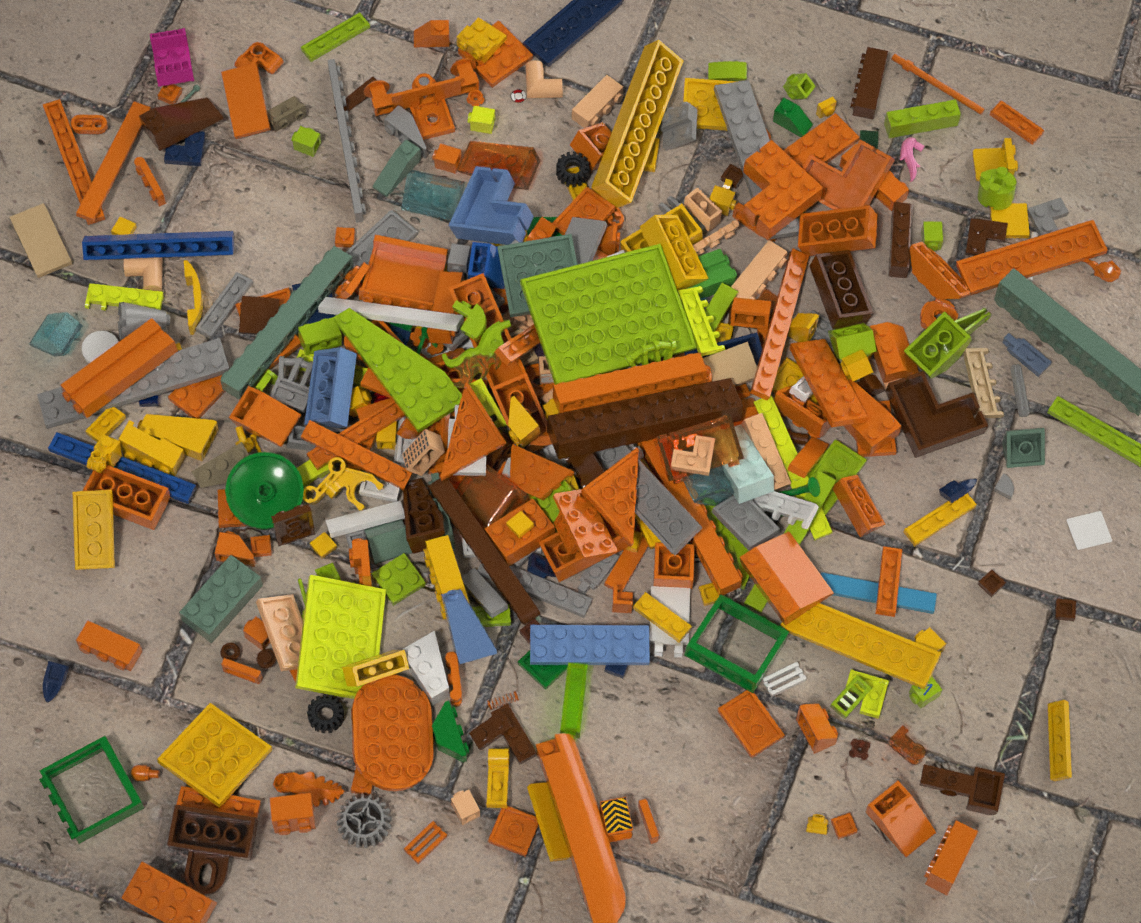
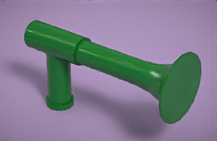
M811 477L808 480V484L783 490L778 493L789 496L811 493L812 496L817 497L820 493V486L818 481Z

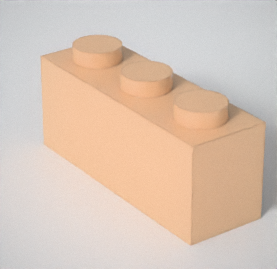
M606 75L572 109V120L583 128L598 124L600 119L604 115H608L612 107L623 99V86Z

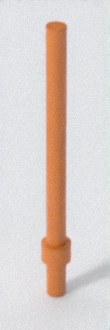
M897 54L892 56L891 60L901 65L905 71L914 73L980 115L983 114L985 110L983 107L919 69L912 61L905 60Z

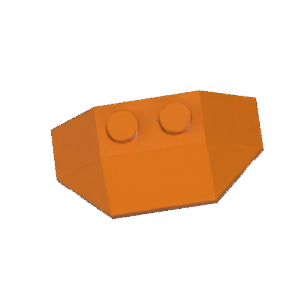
M919 242L910 246L912 273L918 282L929 290L933 297L936 299H961L971 294L962 278L941 256L926 247V244Z

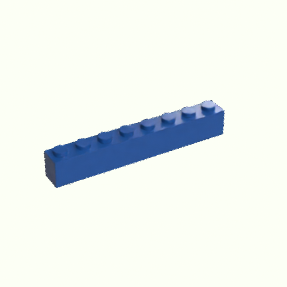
M233 231L84 236L82 241L83 260L233 255L235 249Z

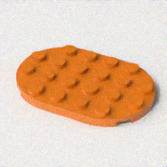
M390 675L366 683L357 692L351 709L352 750L356 768L366 781L379 789L403 791L412 788L426 776L433 761L432 710L429 699L425 692L421 691L412 680L403 676Z

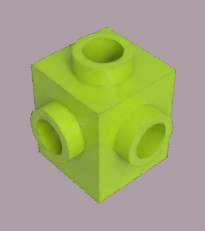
M807 73L791 74L782 87L787 92V95L792 100L807 99L816 86Z

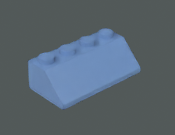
M341 347L314 351L304 425H307L309 420L325 427H347L357 353Z

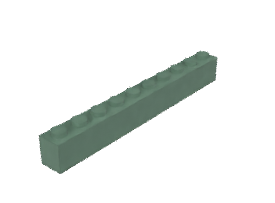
M333 246L330 251L328 250L324 254L322 261L313 267L311 274L302 280L300 287L291 293L289 300L280 306L278 313L267 322V326L257 333L255 340L251 344L246 346L240 358L235 359L229 371L224 372L221 377V385L224 391L240 400L248 386H254L298 333V327L305 325L316 312L324 298L331 294L352 269L353 258L351 255L336 246Z

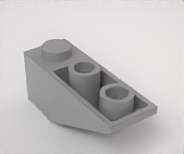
M398 105L384 119L386 132L397 137L401 143L408 140L420 148L421 156L426 159L427 148L413 116Z

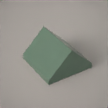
M1044 428L1006 431L1002 446L1007 468L1045 465Z
M402 519L364 529L375 564L395 559L403 553L405 555L412 554L406 540V528Z

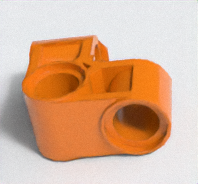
M255 42L237 58L234 66L237 68L256 63L258 69L263 68L268 73L274 74L284 64V61L277 53L270 50L263 43Z

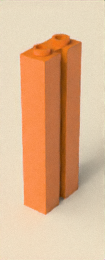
M151 318L61 384L63 393L61 394L67 402L71 401L74 404L72 406L79 415L82 413L88 418L178 352L176 344Z

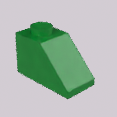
M783 98L774 110L773 122L799 137L807 134L813 126L801 107L786 98Z

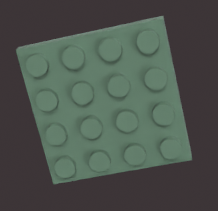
M572 234L497 246L510 317L530 314L519 282L521 279L578 265Z

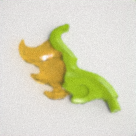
M510 320L498 321L491 325L483 333L476 348L470 347L457 358L448 359L446 354H442L445 365L449 368H454L460 375L459 382L454 383L455 387L464 388L465 383L468 382L470 384L478 373H481L480 377L483 379L488 374L489 367L492 364H495V370L500 367L501 360L494 352L504 344L501 332H503V329L512 327Z

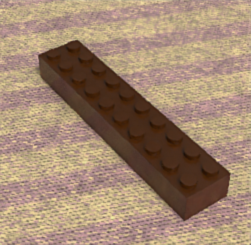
M731 378L549 415L547 432L559 460L738 422L742 418L743 404Z

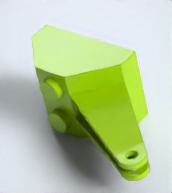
M983 308L954 321L944 311L904 350V353L932 379L947 371L961 357L972 341L970 335L984 324L992 314L990 312L986 313L987 309Z

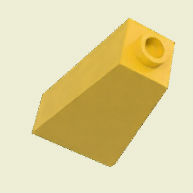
M146 414L144 419H141L137 425L139 430L143 432L145 429L151 431L150 436L159 440L164 438L182 448L186 456L202 462L219 430L215 420Z

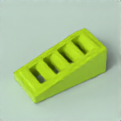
M856 675L831 703L830 707L842 718L846 719L872 687ZM855 683L864 689L863 693L854 686ZM850 689L859 696L857 699L848 692ZM843 697H848L853 704H849ZM841 702L848 710L845 711L838 703Z

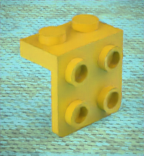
M1004 138L1001 148L973 150L975 177L978 182L982 172L997 169L998 167L1007 168L1008 172L1014 176L1015 171L1018 170V162L1014 160L1016 148L1015 145H1012L1011 138Z

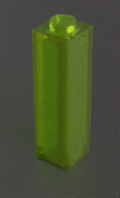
M568 662L560 734L566 733L570 734L574 739H580L588 664Z

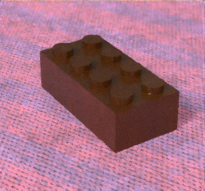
M850 250L816 254L809 267L832 329L860 323L867 324L873 315V311Z

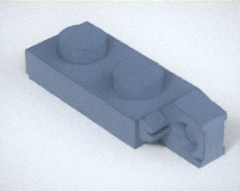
M1008 333L1002 341L1007 347V351L1037 377L1052 363L1024 338L1016 339Z

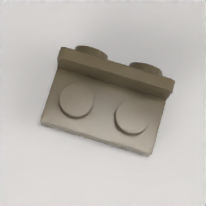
M295 96L267 111L269 123L276 132L280 129H285L289 124L296 120L299 121L307 115L306 106L304 103L301 104Z

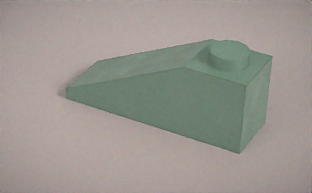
M405 140L395 150L373 184V188L385 197H388L421 161L420 148Z

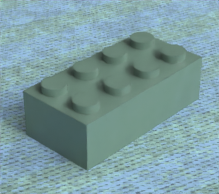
M230 555L179 612L181 620L210 643H213L263 586L261 577Z

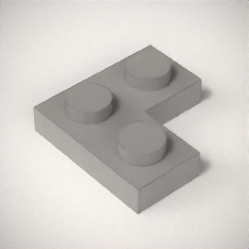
M1061 197L1027 209L1028 216L1039 236L1057 231L1058 228L1054 220L1068 215V210Z

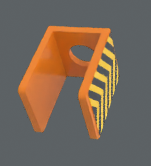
M626 797L601 801L599 811L609 842L631 839L633 826Z

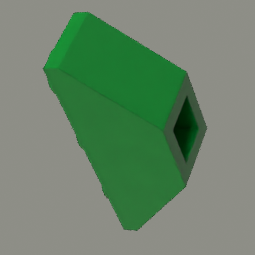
M445 701L432 724L433 736L439 751L464 763L467 762L469 749L467 743H463L461 736H464L461 724L457 725L455 718H458L455 706L451 707L449 701Z

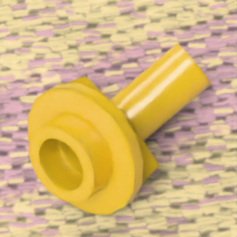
M243 426L236 427L235 430L239 441L235 442V444L238 445L242 442L247 452H251L255 446L251 437L246 438Z

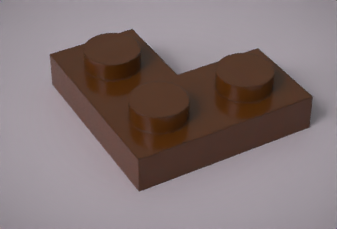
M971 218L966 255L975 256L985 253L986 240L1005 242L1008 223Z

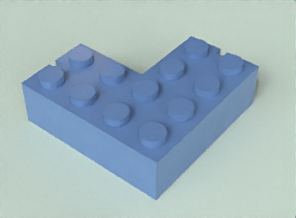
M475 167L448 225L457 239L503 245L511 244L515 239L519 243L523 242L526 235L525 230L529 229L534 216L527 204L507 201L515 185L508 170L496 168L491 170L487 167Z

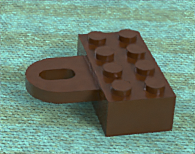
M175 805L167 846L171 849L189 851L185 868L187 885L203 895H211L218 892L226 881L230 858L251 861L258 820L256 817ZM206 864L211 865L210 882L206 886H201L199 883L201 868Z

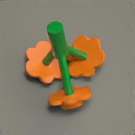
M422 327V330L416 328L410 334V340L413 341V346H418L416 353L427 360L428 357L420 352L427 347V343H430L427 334L428 327ZM431 343V346L427 348V352L431 355L439 354L443 351L444 345L441 343Z

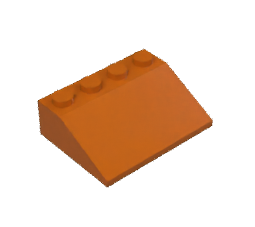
M790 532L762 543L740 557L742 567L785 626L834 594Z

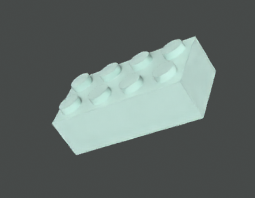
M741 424L706 436L715 438L712 461L739 504L774 491V475Z

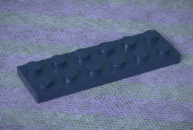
M572 0L527 38L523 45L542 63L550 67L622 5L623 0Z

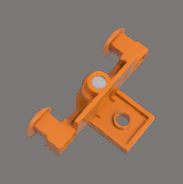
M470 58L457 60L450 68L451 74L456 77L441 82H436L429 74H419L412 83V89L394 94H387L390 85L386 81H373L365 87L364 95L371 98L375 116L391 113L398 105L403 109L409 108L423 140L455 132V127L445 98L469 93L472 90H479V80L476 72H473L476 62ZM430 117L437 118V121L429 122L428 119Z

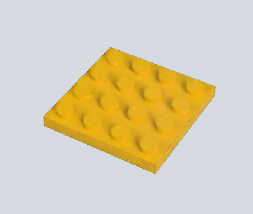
M209 703L158 757L157 762L220 808L272 751V746L212 703Z

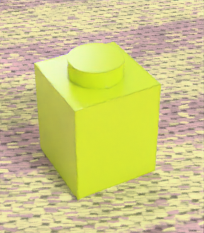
M474 106L473 111L468 114L467 122L470 123V130L492 134L495 122V109Z

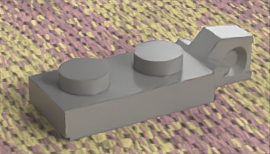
M613 554L586 568L579 579L581 584L578 587V593L585 595L590 588L593 590L598 588L613 569L620 556Z

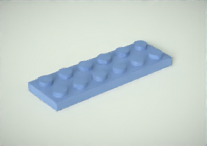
M530 625V665L650 664L649 625Z

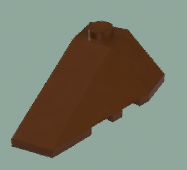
M418 478L410 480L403 491L406 540L413 554L423 552V549L426 548L425 541L442 537L445 533L444 517L422 479Z

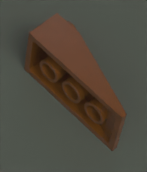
M208 97L156 107L139 115L144 132L159 151L224 119Z

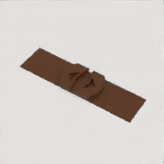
M373 76L345 98L346 106L343 107L344 111L349 112L356 105L367 99L364 95V89L369 83L377 81Z

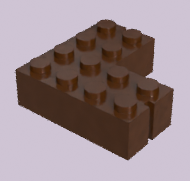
M924 371L910 375L906 380L902 378L890 382L885 390L915 458L982 435L988 428V423L982 411L978 412L980 406L973 392L938 404Z

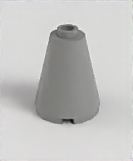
M119 302L118 332L120 339L128 336L151 318L155 320L162 330H166V326L170 325V316L164 310Z

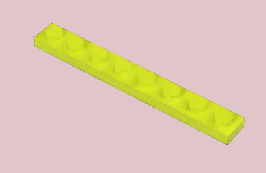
M772 395L768 400L761 398L754 401L758 414L762 413L791 481V489L808 484V476L802 478L787 470L789 464L798 453ZM807 493L799 494L795 497L803 500ZM822 508L809 529L814 541L832 534L831 527Z

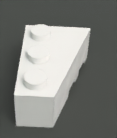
M433 631L402 649L405 650L409 665L408 670L421 690L425 692L432 706L449 697V686L436 634Z

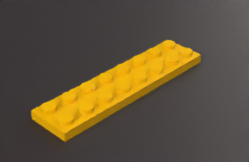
M821 603L786 626L783 622L780 625L789 631V634L924 690L941 657V653Z

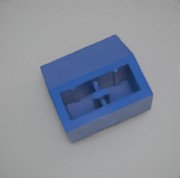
M472 242L468 279L484 273L490 288L505 289L498 248L489 243Z

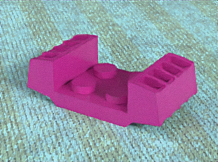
M185 28L150 33L158 87L194 81Z

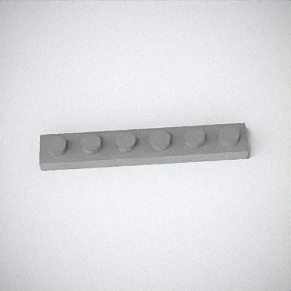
M480 564L477 571L483 577L492 580ZM512 565L509 566L529 596L585 618L592 603V598Z

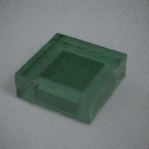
M860 130L859 140L878 149V131Z

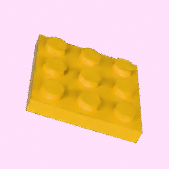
M685 78L683 102H688L697 109V129L728 131L714 92V86L734 83L736 81Z

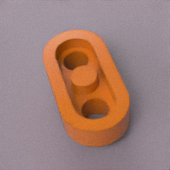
M76 115L71 119L72 130L77 134H102L108 128L107 120L102 115Z

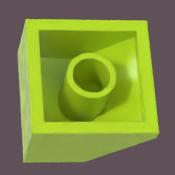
M865 323L828 331L835 355L840 360L859 350H863L866 356L877 352L873 330Z

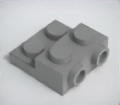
M681 102L679 107L666 108L659 129L663 131L662 148L668 151L696 140L697 109L688 102Z

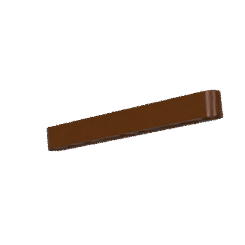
M439 478L428 486L430 491L508 604H510V607L522 624L526 625L541 615L535 603L448 478L443 481Z

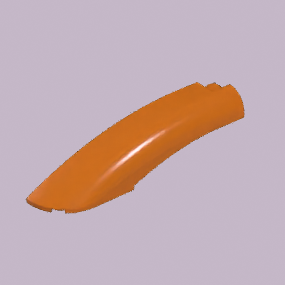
M484 273L449 287L454 302L456 300L460 303L465 301L472 306L471 309L477 303L483 309L487 320L486 329L498 321H504ZM507 328L501 332L504 343L511 339ZM470 338L473 347L476 348L479 342ZM497 355L494 358L478 357L507 426L511 398L515 396L539 425L541 434L529 444L534 446L552 445L547 432L546 417L521 359L519 358L506 366Z
M566 733L555 734V739L536 744V752L557 812L572 866L591 922L618 923L619 918L624 913L626 897L606 829L574 737Z

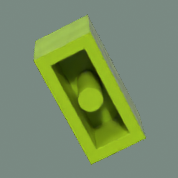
M333 317L298 327L299 340L306 356L314 354V351L331 349L342 345V334Z

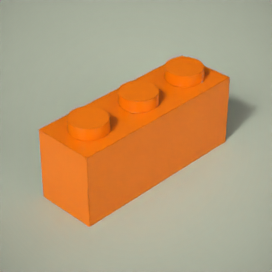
M90 621L86 622L76 639L80 651L85 654L92 653L102 662L109 661L114 663L116 668L123 671L125 669L131 671L142 653L140 644Z

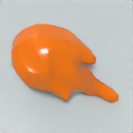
M1089 259L1082 261L1092 267L1094 276L1100 277L1106 282L1117 280L1121 274V269L1113 261L1101 262L1100 264Z

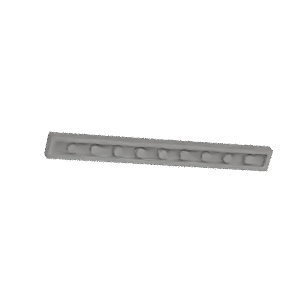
M335 59L328 60V69L355 220L358 223L363 222V214H366L365 204L360 202V199H363L362 188L357 186V183H360L359 172H355L354 169L357 168L356 157H352V152H355L353 141H349V137H352L351 127L346 125V122H349L348 111H344L343 108L346 106L345 96H341V92L344 91L343 83L338 80V77L341 76L340 67L336 66Z

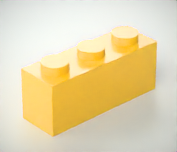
M391 650L343 666L342 669L347 686L358 687L408 670L409 665L405 650Z

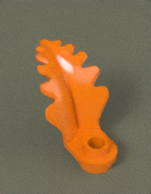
M311 771L304 774H297L295 772L280 773L275 777L273 783L276 790L280 793L291 792L295 795L311 793L315 807L319 806L320 800L323 801L324 805H328V800L334 803L335 797L338 800L340 795L344 793L341 785L338 786V783L332 785L333 780L324 783V776L315 779V774Z

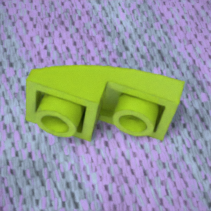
M738 61L708 63V79L747 80V63Z

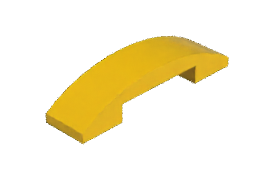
M184 260L186 285H193L195 309H188L187 316L190 335H194L196 332L195 328L200 323L202 317L203 298L198 276L188 260Z

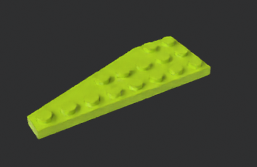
M351 308L333 317L334 322L418 433L455 411V405L460 404L462 394L443 370Z

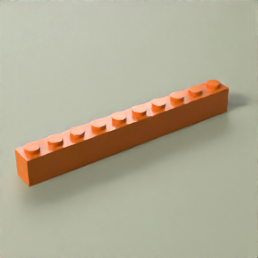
M662 437L637 443L643 450L644 458L655 477L703 527L690 540V543L695 544L694 550L718 595H725L741 588L743 576L740 570L734 567L733 557L730 553L726 552L722 537H718L716 534V526L712 520L709 521L705 506L699 503L698 493L695 488H691L687 473L670 470L673 456L670 442Z

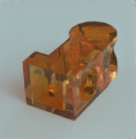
M902 725L890 738L888 745L910 764L918 765L924 759L925 748L923 745L915 743L907 736L909 730Z

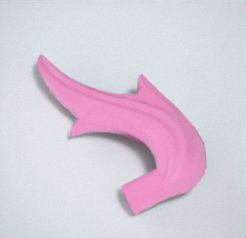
M908 137L903 141L900 150V161L904 159L907 164L910 182L915 179L917 168L920 167L914 159L913 148L920 152L924 148V145L912 137Z

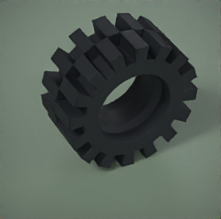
M567 152V156L561 155L556 164L557 179L561 180V184L566 182L567 187L572 184V187H576V184L581 186L582 182L585 183L589 177V162L585 156L582 158L581 153L576 155V152H573V155H570V152ZM574 165L579 167L580 170L577 173H568L566 167Z
M323 694L322 698L316 696L317 700L312 699L311 705H308L307 716L309 723L317 732L321 730V733L324 734L325 731L332 733V729L336 731L338 725L341 726L342 720H344L341 702L339 703L338 698L334 699L333 695L327 697L326 694ZM325 707L332 709V718L321 720L318 717L320 709Z

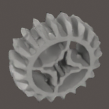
M363 793L361 794V799H357L356 795L353 796V802L347 799V806L341 805L340 809L342 812L337 813L339 820L336 823L337 826H341L338 828V832L343 833L342 839L347 840L349 838V845L356 842L357 848L360 847L361 843L364 844V848H368V843L375 847V840L382 843L381 835L388 836L386 830L391 829L389 822L392 821V817L389 816L390 809L385 808L386 803H380L379 797L373 800L372 794L365 798ZM363 808L361 812L354 813L355 810ZM371 809L380 815L381 821L376 820V817L370 815ZM367 815L368 822L362 826L361 820L363 821V818ZM348 821L358 826V833L353 832L349 828ZM369 829H376L369 834H365Z

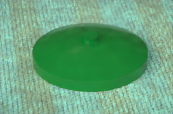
M259 452L243 458L233 467L227 478L225 493L231 512L241 523L254 529L270 530L274 529L271 516L280 511L292 510L294 507L302 504L304 487L299 471L288 459L275 453Z

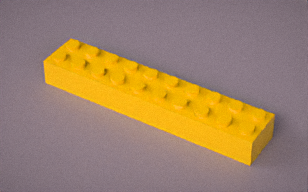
M660 40L644 46L591 186L594 191L616 208L632 202L683 64V60Z

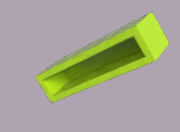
M956 99L886 112L884 126L888 139L958 126L961 113Z

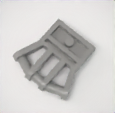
M279 356V374L270 397L291 409L305 413L309 394V387L306 385L311 376L313 361L307 362L302 357L285 358V356ZM285 366H294L288 380L285 379ZM302 367L306 369L301 383L298 384L294 380L299 369Z

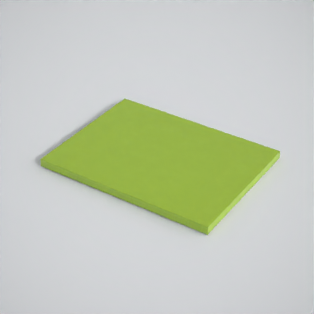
M661 244L539 274L519 281L555 385L561 382H570L579 378H588L597 374H606L615 370L629 368L630 365L624 356L630 355L639 348V345L650 344L656 339L658 341L675 340L676 350L673 351V355L696 350L697 348ZM660 349L661 359L664 358L666 349ZM653 351L648 352V362L654 361ZM641 356L634 360L636 365L642 364Z

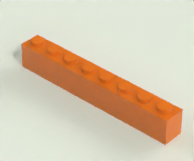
M701 353L687 354L678 358H669L660 362H651L642 366H633L624 370H615L606 374H597L588 378L553 385V399L558 413H564L706 382L707 368Z

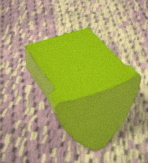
M268 369L255 389L263 391L268 382L275 385L278 376Z

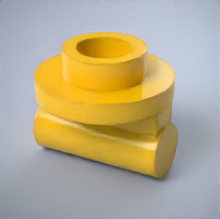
M813 814L812 817H808L806 832L826 835L828 820L823 815Z

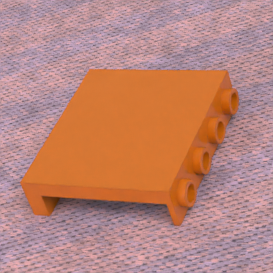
M375 234L373 250L368 264L370 268L365 274L362 288H359V300L432 311L440 273L445 271L448 249Z

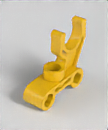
M335 457L328 463L330 474L318 487L307 486L304 488L303 500L310 505H315L325 495L333 499L342 488L346 487L348 501L354 504L359 511H363L365 506L355 498L356 487L360 483L367 481L375 484L377 489L381 491L384 485L373 474L350 469L343 459ZM340 462V466L342 469L340 471H334V465ZM309 492H316V497L314 499H307V494Z

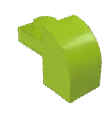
M456 300L452 306L453 310L467 318L460 328L461 332L479 342L487 326L483 309L477 303L471 309L472 306L467 302L462 301L460 303Z

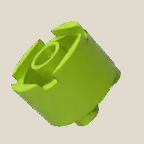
M1005 167L982 172L978 187V201L984 207H994L993 210L1008 208L1014 199L1017 184L1016 178Z

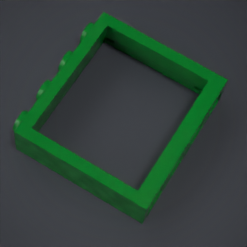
M720 594L687 644L684 656L754 693L784 646L789 631L780 625L772 623L766 617L752 612L748 607L741 606L731 598ZM719 609L777 640L755 675L697 644Z
M106 736L39 770L42 778L39 780L43 788H49L51 792L48 795L53 806L58 805L60 811L57 813L62 823H68L69 828L66 830L71 840L76 838L78 844L144 809L142 801ZM104 751L132 803L79 832L51 779Z

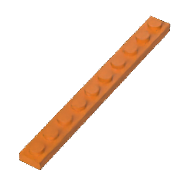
M794 248L789 253L750 391L751 394L764 400H768L771 396L809 255Z

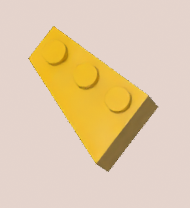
M129 420L119 437L124 457L132 461L141 462V464L150 468H156L166 474L176 476L185 459L184 450L164 438L159 440L150 436L151 431L145 429L143 432L134 427V422Z

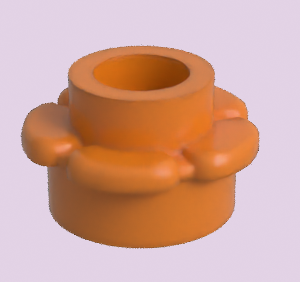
M479 90L470 91L467 103L473 107L483 104L484 97L482 92Z

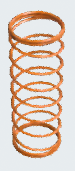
M514 691V695H515V701H514V702H516V699H517V701H519V699H518V695H517L516 691ZM487 700L490 710H493L489 700Z

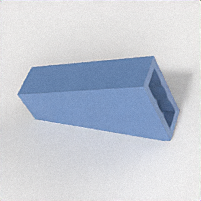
M461 589L450 590L445 594H441L458 663L462 664L497 654L493 641Z

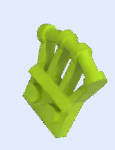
M656 339L650 344L639 345L638 349L630 355H625L624 358L630 367L636 366L634 360L641 356L642 365L649 364L648 352L653 351L654 362H660V349H666L664 360L672 358L673 351L676 350V341H658Z

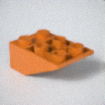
M248 386L229 419L237 427L243 426L245 431L282 447L301 414L264 392Z
M899 781L895 782L868 804L865 811L906 858L936 834L935 829L913 796Z

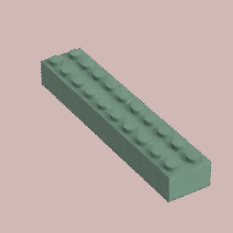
M1013 268L999 282L994 297L996 304L1008 311L1014 319L1023 323L1026 329L1038 335L1041 341L1053 347L1056 353L1063 355L1071 365L1078 367L1086 377L1093 379L1101 389L1109 392L1115 400L1124 404L1130 412L1139 416L1141 414V369Z

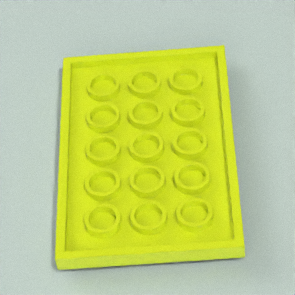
M315 575L308 577L296 689L350 699L355 698L363 685L358 687L347 686L342 667L379 655L386 589Z

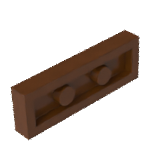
M509 704L490 712L492 717L500 710L504 711L514 727L502 736L519 765L537 756V752Z

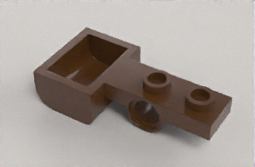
M924 764L919 786L940 790V793L947 796L968 797L967 810L985 815H996L999 809L1005 773L975 767L973 775H967Z

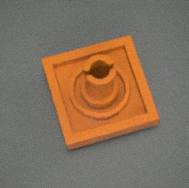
M364 262L350 270L344 277L346 281L336 289L335 294L337 295L335 298L347 299L353 292L359 295V288H362L363 285L360 281L370 266Z

